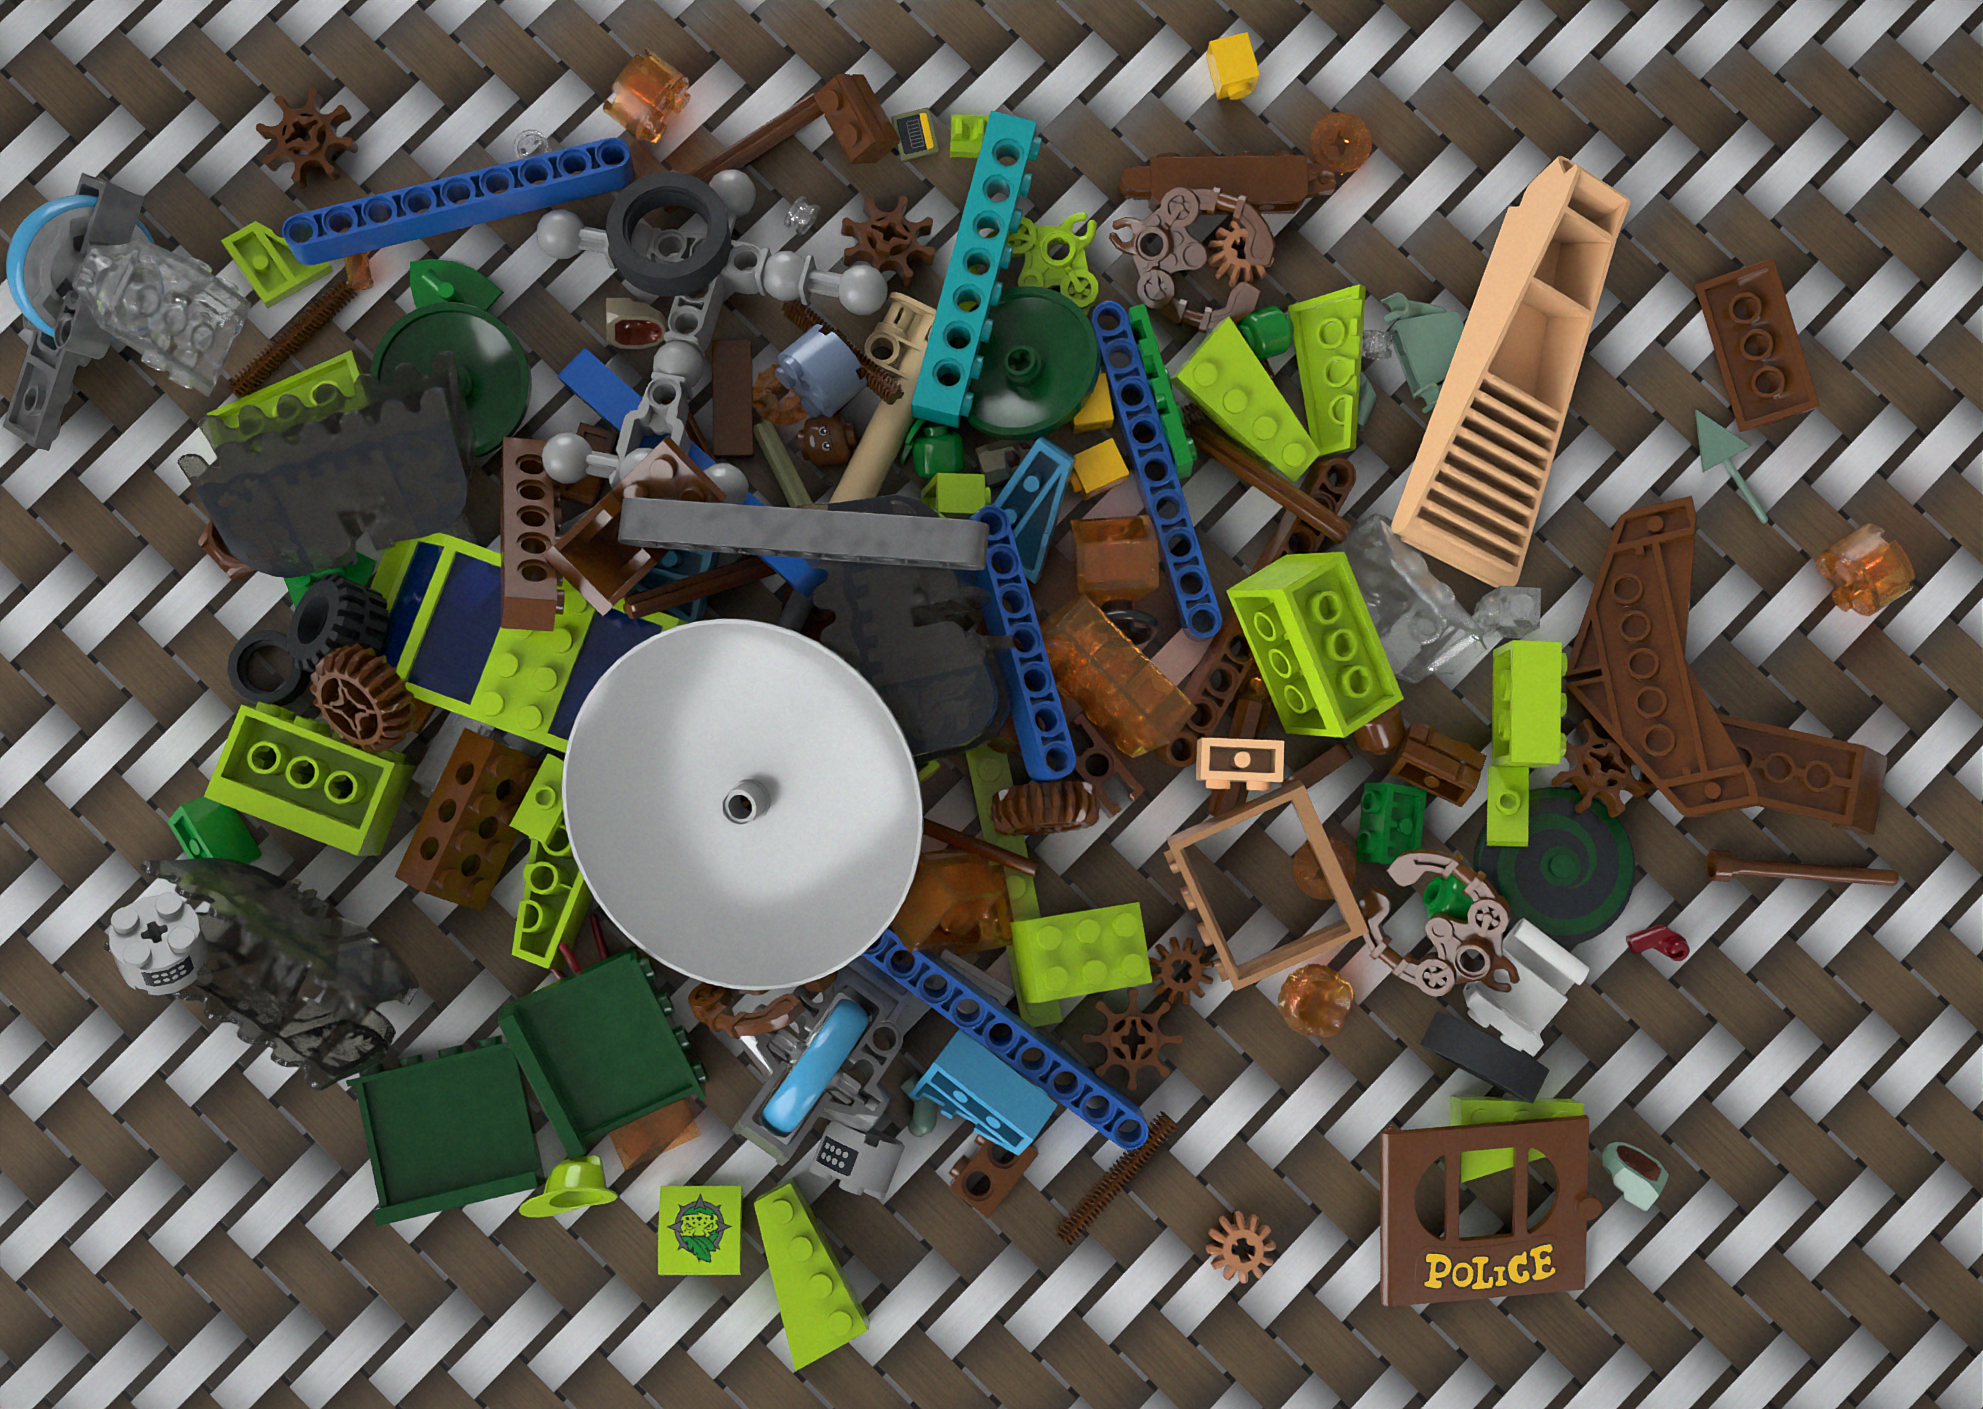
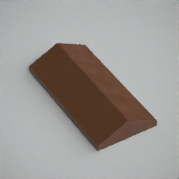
M1774 257L1695 285L1740 433L1782 422L1820 407Z

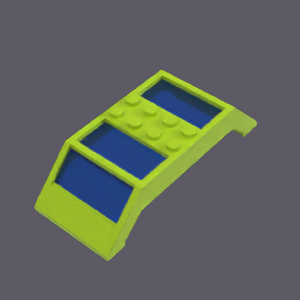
M398 523L395 524L370 587L383 595V598L387 601L386 610H389L387 632L377 657L385 655L387 663L391 667H397V674L401 679L407 680L405 687L414 694L413 698L566 753L568 740L576 717L587 696L603 674L619 658L638 644L656 634L676 626L688 624V622L662 612L635 620L630 619L623 610L624 598H621L602 616L563 577L562 587L557 586V589L565 591L563 615L555 614L553 631L501 628V554L442 533H435L420 538L416 527Z

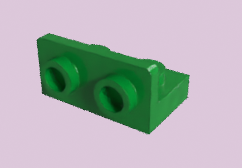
M1365 783L1360 803L1361 817L1359 834L1356 839V860L1358 862L1391 865L1400 853L1421 849L1427 791L1421 788L1393 783Z

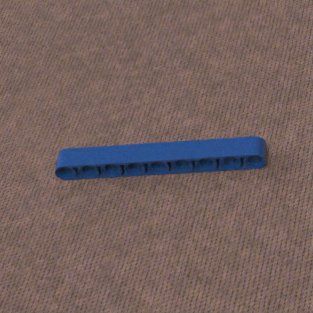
M606 138L296 214L284 222L282 235L295 260L304 265H316L622 189L628 186L635 176L631 152L627 143L622 139ZM613 162H621L620 164H617V165H609L610 163H613ZM583 171L578 175H571L573 172ZM544 180L543 183L533 184L536 181ZM499 190H506L501 194H494ZM468 199L463 203L456 204L459 200ZM422 209H428L426 212L417 213ZM390 218L386 222L378 223L382 219ZM350 228L348 231L339 233L342 229ZM311 237L308 241L300 242L305 238Z
M1104 301L1093 310L1090 320L1099 342L1101 354L1100 368L1102 374L1106 373L1113 410L1182 630L1190 640L1203 642L1216 635L1220 630L1222 624L1221 613L1127 313L1119 303ZM1105 315L1112 316L1117 321L1118 327L1112 331L1104 330L1099 326L1098 318ZM1116 352L1123 353L1128 357L1130 365L1125 368H1117L1111 364L1109 356ZM1127 389L1135 390L1141 397V403L1136 406L1127 405L1123 402L1121 393ZM1139 426L1147 427L1153 435V440L1144 444L1138 442L1133 436V429ZM1152 463L1161 466L1164 470V479L1160 481L1150 480L1145 474V466ZM1165 500L1171 502L1176 508V516L1172 519L1162 518L1156 509L1158 502ZM1180 538L1185 541L1188 547L1187 555L1183 557L1174 556L1168 548L1169 540ZM1184 575L1194 576L1199 582V592L1194 595L1186 594L1180 587L1181 577ZM1201 612L1210 618L1211 628L1209 632L1201 633L1194 629L1192 617L1195 613Z
M585 348L557 376L576 396L619 434L625 415L630 411L637 410L643 399ZM654 433L650 436H644L639 448L654 449L667 436L671 438V434L656 435ZM690 440L691 448L688 456L702 471L717 464ZM748 491V498L743 505L765 506ZM757 555L806 599L835 570L827 560Z
M893 922L861 954L1119 1147L1126 1150H1134L1140 1148L1146 1142L1149 1129L1143 1112L1138 1105L1011 1010L1004 1007ZM898 950H907L913 954L914 959L910 964L903 966L896 964L891 957ZM933 974H939L947 980L946 984L937 990L928 988L924 981ZM964 999H973L979 1004L977 1010L969 1014L960 1012L957 1009V1005ZM997 1023H1005L1011 1027L1009 1034L1001 1038L991 1035L989 1031ZM1030 1047H1037L1043 1051L1042 1056L1036 1061H1027L1022 1057V1054ZM1063 1071H1069L1075 1077L1071 1083L1060 1085L1054 1081L1056 1075ZM1096 1095H1101L1107 1099L1105 1104L1097 1109L1086 1105L1087 1101ZM1127 1119L1138 1121V1125L1133 1131L1123 1132L1118 1129L1119 1125Z

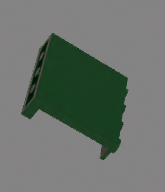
M637 946L631 947L500 1007L497 1022L570 1160L586 1154V1144L690 1095L696 1093L700 1101L706 1099L705 1083L710 1081L706 1068L700 1059L693 1060L688 1050L692 1047L689 1034L684 1025L676 1026L671 1014L675 1013L671 998L666 990L659 992L653 980L658 977L654 964L648 955L641 956Z
M502 1035L478 1040L479 1049L464 1052L461 1044L438 1050L439 1058L424 1061L423 1054L399 1059V1068L384 1071L383 1063L377 1064L359 1072V1077L346 1080L347 1087L355 1085L380 1205L379 1208L373 1210L376 1227L535 1189L546 1183L522 1069L509 1043H503Z

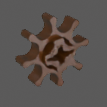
M315 88L308 89L307 104L300 109H291L288 102L281 95L276 96L274 101L283 111L282 121L276 126H266L262 123L256 125V131L264 139L278 140L276 150L263 157L264 164L271 171L275 172L284 163H294L295 169L291 179L301 189L307 186L306 176L315 167H323L333 181L339 180L340 174L331 165L332 156L340 150H347L351 153L358 151V146L351 137H337L336 135L338 127L342 123L351 120V114L343 105H338L329 114L320 113L323 97ZM309 135L311 138L305 141L304 138Z
M867 196L864 200L863 212L869 220L862 223L854 222L848 217L842 220L841 234L853 237L860 243L855 247L844 250L843 264L848 267L856 261H866L880 273L884 271L896 272L901 277L903 286L910 287L913 271L908 267L907 263L917 260L931 266L934 262L935 249L933 247H925L917 241V238L931 234L933 219L926 217L924 220L916 223L908 221L903 216L906 213L908 202L905 196H900L897 208L888 213L878 210L873 197Z
M1585 719L1575 729L1581 738V746H1574L1566 740L1564 758L1569 762L1570 770L1568 772H1559L1552 778L1551 784L1554 787H1558L1563 783H1572L1578 787L1581 798L1574 808L1577 813H1583L1591 806L1592 798L1597 797L1606 803L1609 816L1615 818L1626 809L1620 799V790L1628 791L1635 798H1639L1649 791L1650 787L1647 783L1640 782L1634 778L1631 766L1636 764L1610 735L1608 739L1599 738L1593 731L1592 721Z
M1130 987L1127 989L1128 1006L1122 1012H1110L1103 1001L1098 1000L1095 1002V1008L1106 1016V1028L1103 1032L1096 1035L1083 1033L1081 1040L1086 1044L1100 1042L1106 1048L1105 1060L1094 1068L1097 1076L1102 1077L1108 1067L1112 1065H1123L1128 1071L1126 1086L1129 1090L1134 1091L1137 1089L1136 1072L1143 1065L1155 1066L1159 1074L1164 1078L1170 1075V1070L1158 1060V1050L1165 1043L1181 1045L1184 1039L1180 1034L1163 1035L1158 1028L1160 1016L1170 1010L1168 1002H1160L1157 1009L1152 1013H1142L1136 1005L1138 990ZM1124 1019L1123 1023L1117 1029L1113 1030L1114 1026L1120 1020ZM1144 1019L1150 1025L1151 1029L1146 1030L1142 1026L1141 1020ZM1131 1020H1133L1135 1032L1143 1037L1142 1042L1135 1043L1133 1057H1131L1129 1045L1121 1040L1122 1036L1129 1035ZM1114 1047H1118L1123 1052L1122 1058L1115 1054L1113 1051ZM1151 1047L1148 1054L1141 1058V1055Z

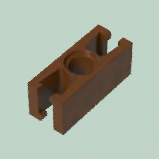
M1081 713L1067 727L1071 732L1078 728L1090 748L1082 756L1078 757L1076 755V764L1072 773L1078 781L1087 782L1096 787L1097 797L1100 799V808L1111 819L1122 808L1118 804L1114 806L1101 784L1105 783L1111 776L1115 777L1130 793L1127 797L1131 802L1145 791ZM1092 756L1101 758L1106 765L1105 774L1101 777L1090 775L1085 767L1087 758Z

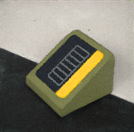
M928 107L891 117L892 126L900 139L897 146L901 162L939 153Z

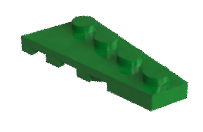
M1145 303L1130 307L1129 323L1178 479L1189 477L1192 473L1193 461L1197 460L1195 445L1191 437L1186 438L1182 426L1185 424L1180 404L1178 402L1175 403L1171 391L1170 375L1167 368L1163 365L1158 342L1153 332Z

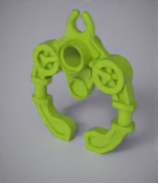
M1084 211L1071 214L1059 226L1034 225L1030 219L1022 216L1018 233L1010 232L1007 244L1013 246L1012 257L1025 258L1024 266L1018 278V286H1035L1047 289L1060 287L1061 294L1076 303L1088 318L1091 308L1095 306L1099 298V284L1094 275L1088 271L1085 249L1092 243L1096 235L1097 222L1089 220L1087 223V233L1079 237L1072 230L1076 222L1085 221L1088 218V214ZM994 230L984 238H993L998 233ZM1054 246H1067L1070 249L1068 256L1063 260H1053L1050 258L1049 252ZM973 265L968 270L975 275H981L977 270L982 265ZM969 300L964 301L959 305V308L968 312L977 303Z

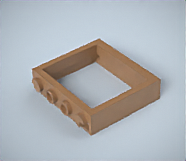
M1299 779L1166 838L1170 850L1163 853L1173 874L1181 871L1187 884L1180 888L1189 910L1198 909L1203 922L1196 924L1206 947L1214 944L1219 958L1213 960L1222 982L1230 979L1235 991L1369 932L1306 788ZM1291 800L1343 919L1237 966L1184 847Z

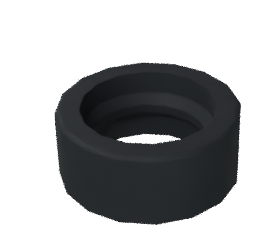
M259 630L247 634L235 644L229 655L227 673L231 686L240 697L254 704L261 701L270 705L283 706L292 703L304 693L310 682L311 673L298 669L295 665H292V673L286 685L279 690L273 692L261 691L255 688L249 681L247 674L248 664L253 654L261 647L268 645L278 646L287 652L288 641L286 634L274 630Z

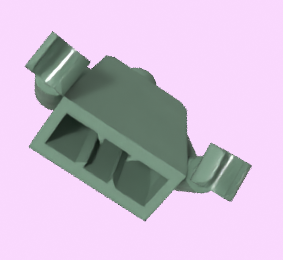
M1397 292L1381 300V304L1385 303L1391 308V312L1384 315V320L1391 322L1397 318L1401 319L1394 323L1388 333L1413 399L1424 398L1427 406L1422 409V412L1428 413L1437 404L1440 391L1462 335L1464 324L1458 311L1447 312L1441 306L1407 300L1402 293Z

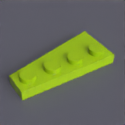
M1361 284L1288 306L1289 316L1294 326L1293 339L1311 440L1320 452V455L1317 457L1318 459L1356 450L1366 287Z

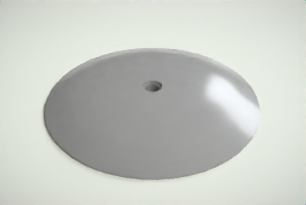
M721 618L696 621L656 634L633 647L619 658L598 680L576 717L567 744L562 778L563 812L572 852L586 884L608 917L631 941L656 960L688 977L731 989L754 991L794 987L823 978L843 968L865 952L891 924L908 895L921 855L924 824L920 779L906 737L890 708L875 688L854 667L819 642L796 631L760 621ZM740 795H744L750 800L752 811L744 808L741 804Z

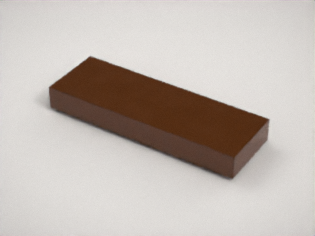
M751 339L712 340L714 457H754Z

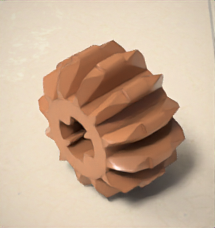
M1235 221L1230 222L1229 231L1221 227L1218 228L1215 234L1217 240L1210 241L1208 250L1213 253L1209 257L1208 265L1219 267L1215 275L1217 280L1224 278L1226 275L1230 276V287H1235L1239 278L1250 283L1253 282V277L1262 280L1266 275L1265 268L1271 267L1274 261L1272 257L1271 263L1268 266L1252 265L1246 261L1245 251L1244 259L1237 258L1236 250H1244L1249 232L1245 226L1243 229H1240L1239 224Z
M1235 1211L1233 1216L1234 1224L1232 1225L1224 1216H1221L1219 1222L1224 1230L1220 1232L1210 1228L1208 1232L1213 1239L1218 1241V1243L1206 1245L1208 1254L1217 1255L1211 1261V1266L1214 1270L1225 1266L1223 1277L1228 1281L1234 1277L1237 1270L1241 1283L1248 1282L1249 1270H1252L1253 1274L1260 1279L1263 1277V1273L1258 1267L1260 1262L1267 1266H1272L1274 1262L1271 1257L1264 1254L1266 1251L1276 1249L1274 1241L1264 1240L1271 1233L1270 1227L1262 1225L1257 1228L1259 1217L1255 1214H1251L1244 1224L1243 1214L1240 1211ZM1243 1238L1250 1245L1249 1250L1244 1248L1246 1254L1238 1256L1235 1250L1232 1249L1233 1244L1238 1246L1236 1240Z

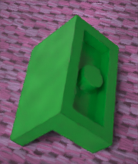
M204 796L182 804L167 821L189 859L216 857L250 864L262 856V852L237 811ZM217 861L227 867L225 870L229 873L226 874L219 867L214 869L209 864H207L208 867L199 863L201 866L195 865L197 867L195 869L198 871L201 879L209 883V876H203L204 873L215 874L223 882L235 869L242 867L226 861Z

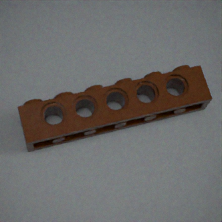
M503 437L500 462L501 628L553 631L555 614L563 615L565 591L557 589V586L562 587L563 576L543 557L562 537V535L555 534V532L560 533L561 508H554V506L559 507L560 483L553 482L557 480L551 478L544 469L542 454L543 448L548 442L545 440Z

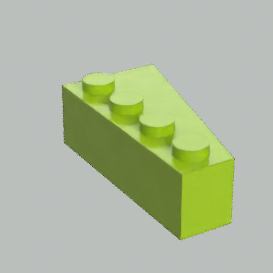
M1230 316L1219 322L1171 377L1172 385L1246 452L1289 483H1295L1320 455L1319 450Z
M563 817L549 845L543 844L529 836L531 844L528 864L525 863L523 879H525L523 899L519 902L512 955L553 970H564L567 961L559 949V944L565 942L569 949L572 950L593 897L573 855L566 830L565 818Z
M793 1177L758 1196L754 1202V1207L796 1372L867 1332L871 1321L796 1179Z

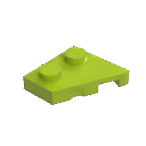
M257 221L221 240L223 246L267 309L333 272L329 262L316 265L300 264L295 260L285 239L278 237L271 229Z

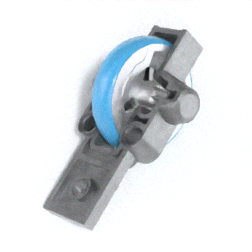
M85 173L81 174L75 195L49 201L35 209L23 220L12 237L6 260V274L10 292L16 305L23 313L24 328L33 331V335L3 427L32 447L47 451L50 450L52 441L56 440L60 433V416L64 404L72 397V380L77 365L85 367L89 364L91 358H103L112 340L134 329L151 310L158 295L161 281V264L157 247L147 228L138 219L145 197Z
M901 908L892 921L938 957H940L944 948L949 944ZM901 950L903 958L901 962L896 964L903 966L910 964L914 959L913 954L907 950ZM862 955L838 970L836 980L824 992H821L823 1002L815 1003L810 1001L806 996L804 984L797 986L792 994L801 1000L805 1009L794 1021L799 1028L797 1036L803 1040L812 1032L838 993H843L853 1000H839L806 1044L784 1029H779L776 1034H774L775 1030L755 1036H741L739 1039H736L762 1072L766 1082L732 1131L737 1135L741 1134L775 1158L776 1162L781 1166L792 1157L819 1116L867 1132L876 1124L889 1104L891 1096L879 1080L903 1044V1033L895 1022L914 994ZM760 1004L752 1013L763 1011L767 1006ZM864 1009L872 1014V1021L867 1028L869 1017ZM873 1034H881L887 1038L889 1042L888 1051H882L874 1045ZM842 1067L846 1071L853 1067L861 1069L865 1074V1081L862 1087L860 1083L839 1068ZM788 1068L758 1113L757 1120L761 1125L760 1127L753 1122L752 1117L784 1070ZM808 1113V1115L806 1116V1118L804 1119V1121L802 1122V1124L800 1125V1127L795 1132V1134L793 1135V1137L787 1145L776 1138H786L787 1136H789L793 1132V1130L798 1126V1124L802 1121L805 1115Z

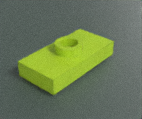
M549 753L509 825L546 845L550 844L564 817L562 799L564 760Z
M1488 766L1487 846L1528 847L1529 767Z

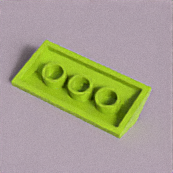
M352 350L245 396L241 400L238 399L207 413L215 447L226 441H246L258 432H282L299 422L320 421L337 411H359L371 404L372 399L369 386ZM315 429L312 430V433L316 434L323 431L324 429ZM300 434L288 437L290 442L301 438ZM258 437L249 446L263 451L262 446H265L273 453L278 451L285 441L276 445V438L270 442H260ZM244 450L243 454L239 453L240 458H237L240 464H247L260 458H256L255 451H252L253 454H248ZM217 451L221 469L226 474L228 470Z

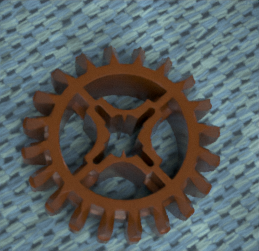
M359 644L352 647L345 645L323 657L320 663L315 666V672L310 675L314 683L310 687V691L316 696L313 704L321 709L322 714L320 718H324L331 725L330 730H336L340 734L341 741L349 740L353 748L358 749L362 747L367 753H371L374 750L381 753L406 738V734L411 731V726L416 722L413 714L417 711V708L411 702L414 694L406 689L405 684L407 680L400 678L397 674V667H391L387 663L385 655L377 657L371 647L364 650Z
M1066 780L1061 782L1051 781L1024 784L1022 786H1012L1009 789H1002L992 796L991 817L992 821H994L995 831L1004 835L1028 836L1066 833L1068 831H1078L1079 829L1088 828L1096 824L1099 820L1100 799L1097 797L1096 787L1087 782H1068Z

